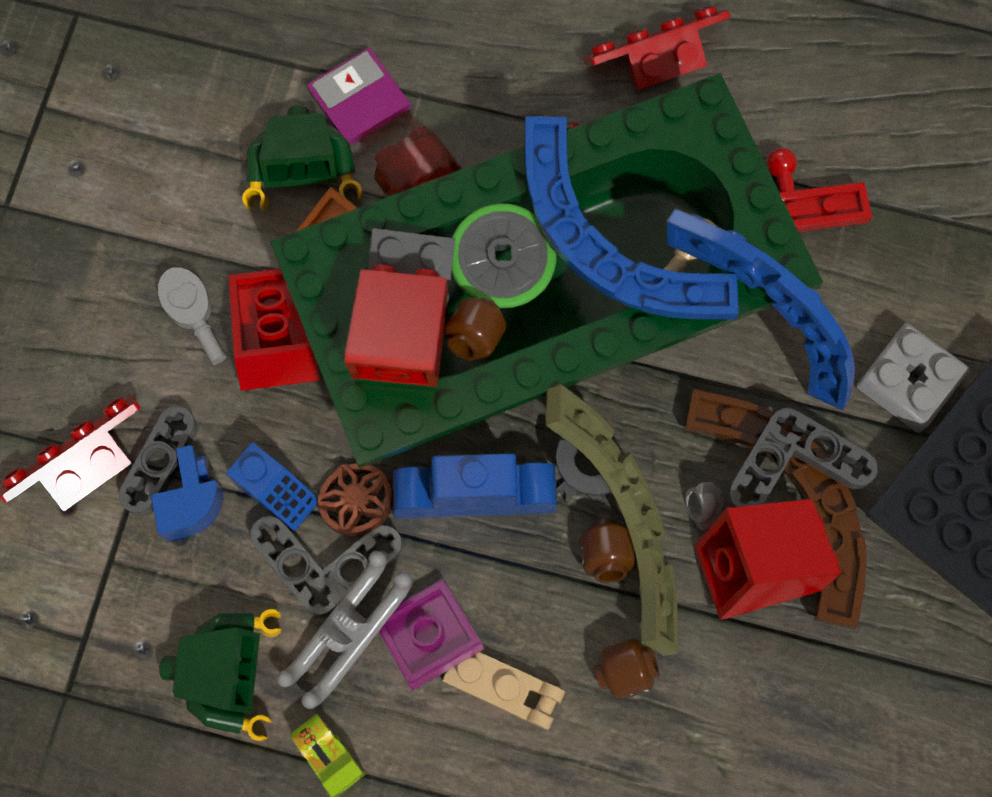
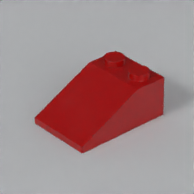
M281 269L228 275L233 352L240 390L320 381L317 360Z

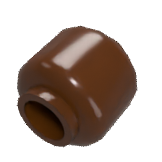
M487 298L464 299L459 303L445 325L444 333L448 341V347L455 355L465 360L472 361L489 357L506 330V321L498 305Z
M600 519L593 522L591 527L581 534L579 545L585 573L595 577V580L601 583L617 582L627 576V572L635 564L633 543L628 528L615 524V521L611 519Z
M636 638L605 647L600 654L601 664L595 666V674L601 689L609 688L612 695L618 699H625L651 690L654 686V678L660 676L653 650L643 645Z

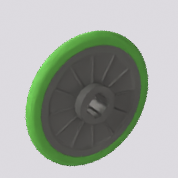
M501 203L482 207L469 214L459 224L452 238H455L452 274L460 288L471 298L490 299L499 308L520 306L537 297L546 288L553 276L556 266V250L546 238L536 215L523 207ZM508 250L510 252V260L497 261L495 259V251Z

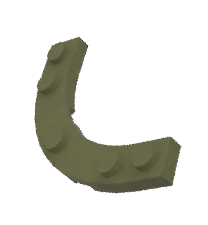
M562 384L547 389L546 426L573 444L592 462L612 491L618 510L623 515L636 554L640 577L639 594L641 597L642 620L639 624V631L642 643L663 656L679 653L675 574L673 565H665L660 540L662 537H666L650 489L630 453L622 454L613 441L612 437L615 431L600 414Z

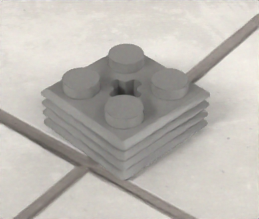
M905 323L858 382L857 388L911 429L921 433L929 426L968 374L970 368L912 325ZM911 372L918 376V381L914 384L908 380Z

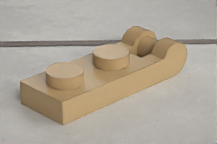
M481 652L447 670L442 680L445 684L549 731L554 720L550 717L556 703L561 704L565 695L564 690ZM529 691L541 696L535 710L524 705Z

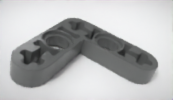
M782 408L776 411L770 418L728 489L727 501L731 508L764 504L792 455L851 489H861L870 484L877 475L878 466L875 458L866 450L792 408ZM786 419L790 420L793 423L791 429L802 436L807 429L811 434L805 439L801 448L797 445L801 437L791 432L786 437L782 436L779 433L781 426L776 422L783 424ZM820 438L827 440L832 447L831 457L827 459L816 457L811 451L813 440ZM843 450L847 454L842 460L851 465L860 461L864 464L862 471L867 475L861 474L858 478H854L851 476L853 469L849 465L841 462L835 468L832 464ZM761 451L771 452L777 459V468L771 472L761 470L756 464V455ZM746 470H748L751 475L745 474ZM754 476L756 479L761 480L752 492V496L757 501L750 500L747 504H743L739 501L741 494L736 490L737 488L744 490ZM762 481L768 482V485L765 486Z
M273 516L262 517L253 524L250 532L251 541L255 548L304 608L317 617L330 615L355 583L345 581L342 578V566L350 560H356L363 564L365 570L369 564L366 557L359 553L361 549L365 547L369 555L377 548L375 541L377 537L381 536L385 540L392 537L394 539L391 542L393 551L389 554L383 550L381 551L387 558L385 569L398 559L403 549L398 531L390 526L382 525L374 531L365 534L322 570L286 525L278 518ZM266 527L270 530H275L277 527L280 529L276 533V537L285 548L289 542L294 544L292 547L283 550L275 561L271 557L278 554L273 545L268 541L263 544L260 543L264 538L261 531ZM298 555L305 559L307 567L301 576L292 578L285 574L284 564L291 556ZM315 572L319 574V577L312 579L318 589L322 592L327 589L331 591L327 595L330 603L324 608L319 603L314 606L310 604L314 600V596L306 586L303 587L301 592L296 589L298 586L308 582Z

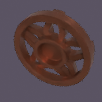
M357 463L344 464L338 467L324 482L317 500L319 511L326 524L333 531L345 536L365 535L380 527L390 515L393 508V488L387 476L380 469L372 465L359 469ZM355 473H367V475L363 476L360 481ZM349 475L352 478V483L346 485L344 477ZM377 479L371 487H367L368 483ZM338 482V486L342 491L331 489ZM383 484L386 491L384 504L374 496L378 494ZM339 498V501L336 503L327 502L328 500ZM373 503H375L381 509V511L371 509ZM327 510L339 511V524L329 517ZM347 514H348L349 516H352V517L350 518V520H349L348 523L346 524V516H347ZM363 515L374 518L366 524L356 526Z

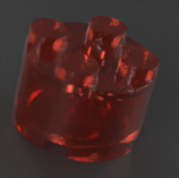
M420 126L394 146L387 145L378 151L375 156L378 165L375 169L374 179L386 197L463 168L435 133L430 132L425 126Z

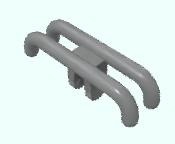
M374 551L370 554L369 564L293 663L285 670L279 672L276 677L277 683L281 687L291 686L304 675L326 646L335 652H342L317 685L303 695L302 704L308 709L315 708L331 694L397 609L412 586L413 580L409 573L399 572L394 578L395 583L367 620L354 610L384 571L387 558L383 552Z

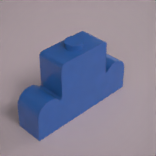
M515 454L435 456L431 458L432 468L405 467L393 471V513L395 519L556 513L557 509L555 466L549 463L516 465Z

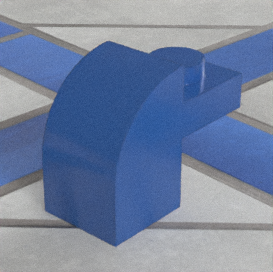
M192 445L176 448L183 488L151 495L158 535L165 541L184 538L202 532L214 522L221 510L223 489L216 480L204 481L210 479L208 461L206 456H200Z

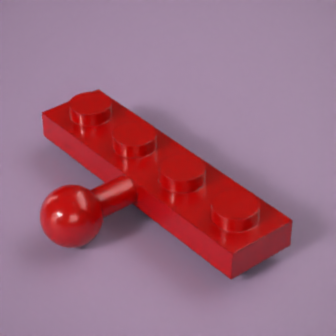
M777 148L768 155L766 166L770 174L777 178L780 195L798 232L866 224L872 219L865 182L795 191L792 174L797 167L795 154L787 148Z

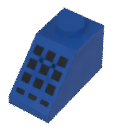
M253 442L226 472V475L234 485L294 532L318 505V498Z

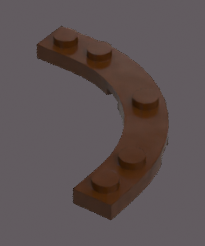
M693 389L684 430L729 440L752 449L768 421L775 413L751 402ZM776 422L781 426L779 433L782 436L786 437L791 432L801 437L797 445L802 448L803 442L808 435L806 433H803L802 436L791 429L792 426L786 422L783 424ZM812 441L811 451L820 459L829 458L823 449ZM768 451L759 452V454L777 465V459L774 454ZM792 455L783 472L797 486L805 500H813L816 510L823 520L824 530L832 550L837 555L841 574L824 590L818 592L814 621L855 630L859 624L867 567L865 538L862 537L856 513V503L848 487Z

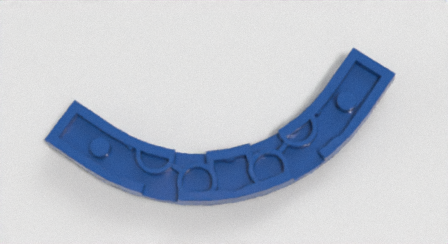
M525 116V170L530 201L546 238L558 255L576 274L608 297L647 313L671 318L736 320L738 316L737 274L681 273L660 269L643 262L638 264L618 253V248L606 240L593 225L590 226L579 209V203L569 177L567 163V117Z
M675 209L667 221V245L705 261L728 274H737V279L751 289L756 286L764 288L768 296L773 299L771 305L786 319L792 328H801L807 338L803 344L810 363L807 395L843 411L851 397L855 374L854 359L850 345L841 327L821 302V296L815 290L808 288L772 257L748 243L738 232L732 230L725 231L707 223L698 215H689Z

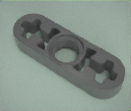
M173 406L166 409L160 415L119 491V500L121 505L131 514L145 516L152 513L154 510L151 495L165 492L179 467L176 450H173L167 443L159 441L161 437L169 441L173 434L169 423L171 421L178 422L181 417H184L183 422L187 426L185 431L177 430L171 440L175 445H178L177 448L190 446L195 438L198 429L197 422L186 408ZM156 451H165L169 454V464L161 471H152L148 466L149 457ZM144 472L151 479L158 480L156 486L150 481L146 485L144 492L149 496L146 502L139 501L136 506H133L135 501L130 497L133 490L140 492L146 483L142 477H139L141 473Z

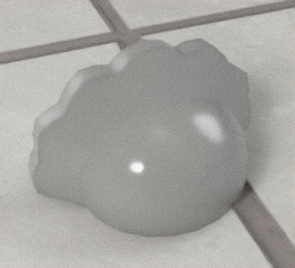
M702 482L698 486H693L687 490L685 495L686 509L699 530L705 531L710 528L722 513L721 509L724 505L722 490L713 482Z

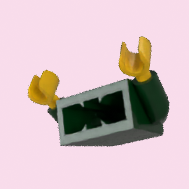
M302 105L290 107L287 115L271 117L268 120L266 131L261 132L247 149L246 181H250V188L246 189L243 193L242 201L244 205L251 211V200L255 196H261V210L265 212L268 209L269 199L261 190L262 182H264L265 188L338 183L337 176H341L342 179L339 193L345 197L344 191L353 189L357 192L358 202H360L362 188L357 181L353 180L352 174L356 173L349 141L335 127L326 126L324 115L320 113L310 114L309 110Z
M266 610L260 617H254L253 613H219L197 627L195 634L183 636L179 640L177 656H164L160 661L159 674L161 679L164 681H174V697L186 700L187 710L206 727L239 734L241 730L248 731L249 736L256 741L268 738V736L256 735L252 730V725L256 720L272 723L271 719L261 714L251 719L244 718V713L252 714L260 640V633L253 631L254 629H259L264 636L269 638L278 636L282 629H268L264 626V621L267 618H281V614L277 610Z

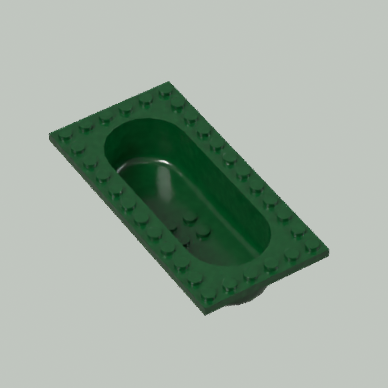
M721 73L567 130L568 172L574 194L579 203V209L589 225H593L606 240L618 248V253L638 264L643 262L660 269H664L675 256V248L667 245V221L673 211L677 209L689 215L695 214L708 219L725 231L732 230L738 232L748 243L772 257L808 288L813 290L820 289L823 284L822 278ZM525 146L270 241L359 469L546 396L547 389L560 384L564 387H569L772 307L773 299L768 296L764 288L756 286L751 289L737 279L738 316L736 320L685 319L651 314L618 302L592 287L576 274L556 252V266L553 276L546 288L537 297L520 306L499 308L506 321V330L489 357L472 361L458 357L448 347V341L443 331L437 387L358 380L352 378L344 360L360 270H367L371 228L452 238L459 224L469 214L488 205L500 203L513 204L535 214L526 182ZM508 250L495 251V259L497 261L510 260V252ZM700 259L692 266H687L682 272L728 274ZM452 271L451 279L447 280L449 300L445 312L444 328L459 303L464 299L471 298L457 284Z

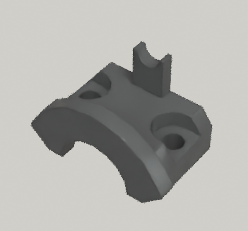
M559 440L555 459L558 473L564 482L556 489V493L559 491L565 493V503L576 492L585 494L592 501L601 500L605 495L612 492L602 475L588 476L580 472L574 461L578 448L567 440Z

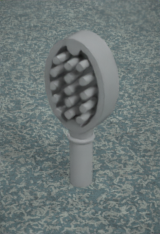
M173 267L166 270L158 283V296L162 307L170 319L177 325L194 331V335L197 336L213 365L221 363L226 359V355L214 336L211 326L207 323L211 314V302L203 283L194 273L187 269Z

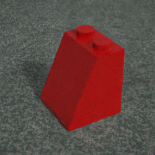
M385 265L372 266V270H360L344 360L353 379L430 387L438 386L448 294L447 278L440 277V273L426 269L415 270L414 275L397 273L396 268Z
M812 499L727 508L694 545L719 620L820 592L841 574L837 555L831 548L824 530L823 520L818 514Z

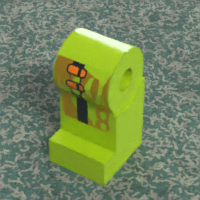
M318 713L314 714L290 733L293 742L317 774L331 797L340 796L366 775L339 737L334 735Z

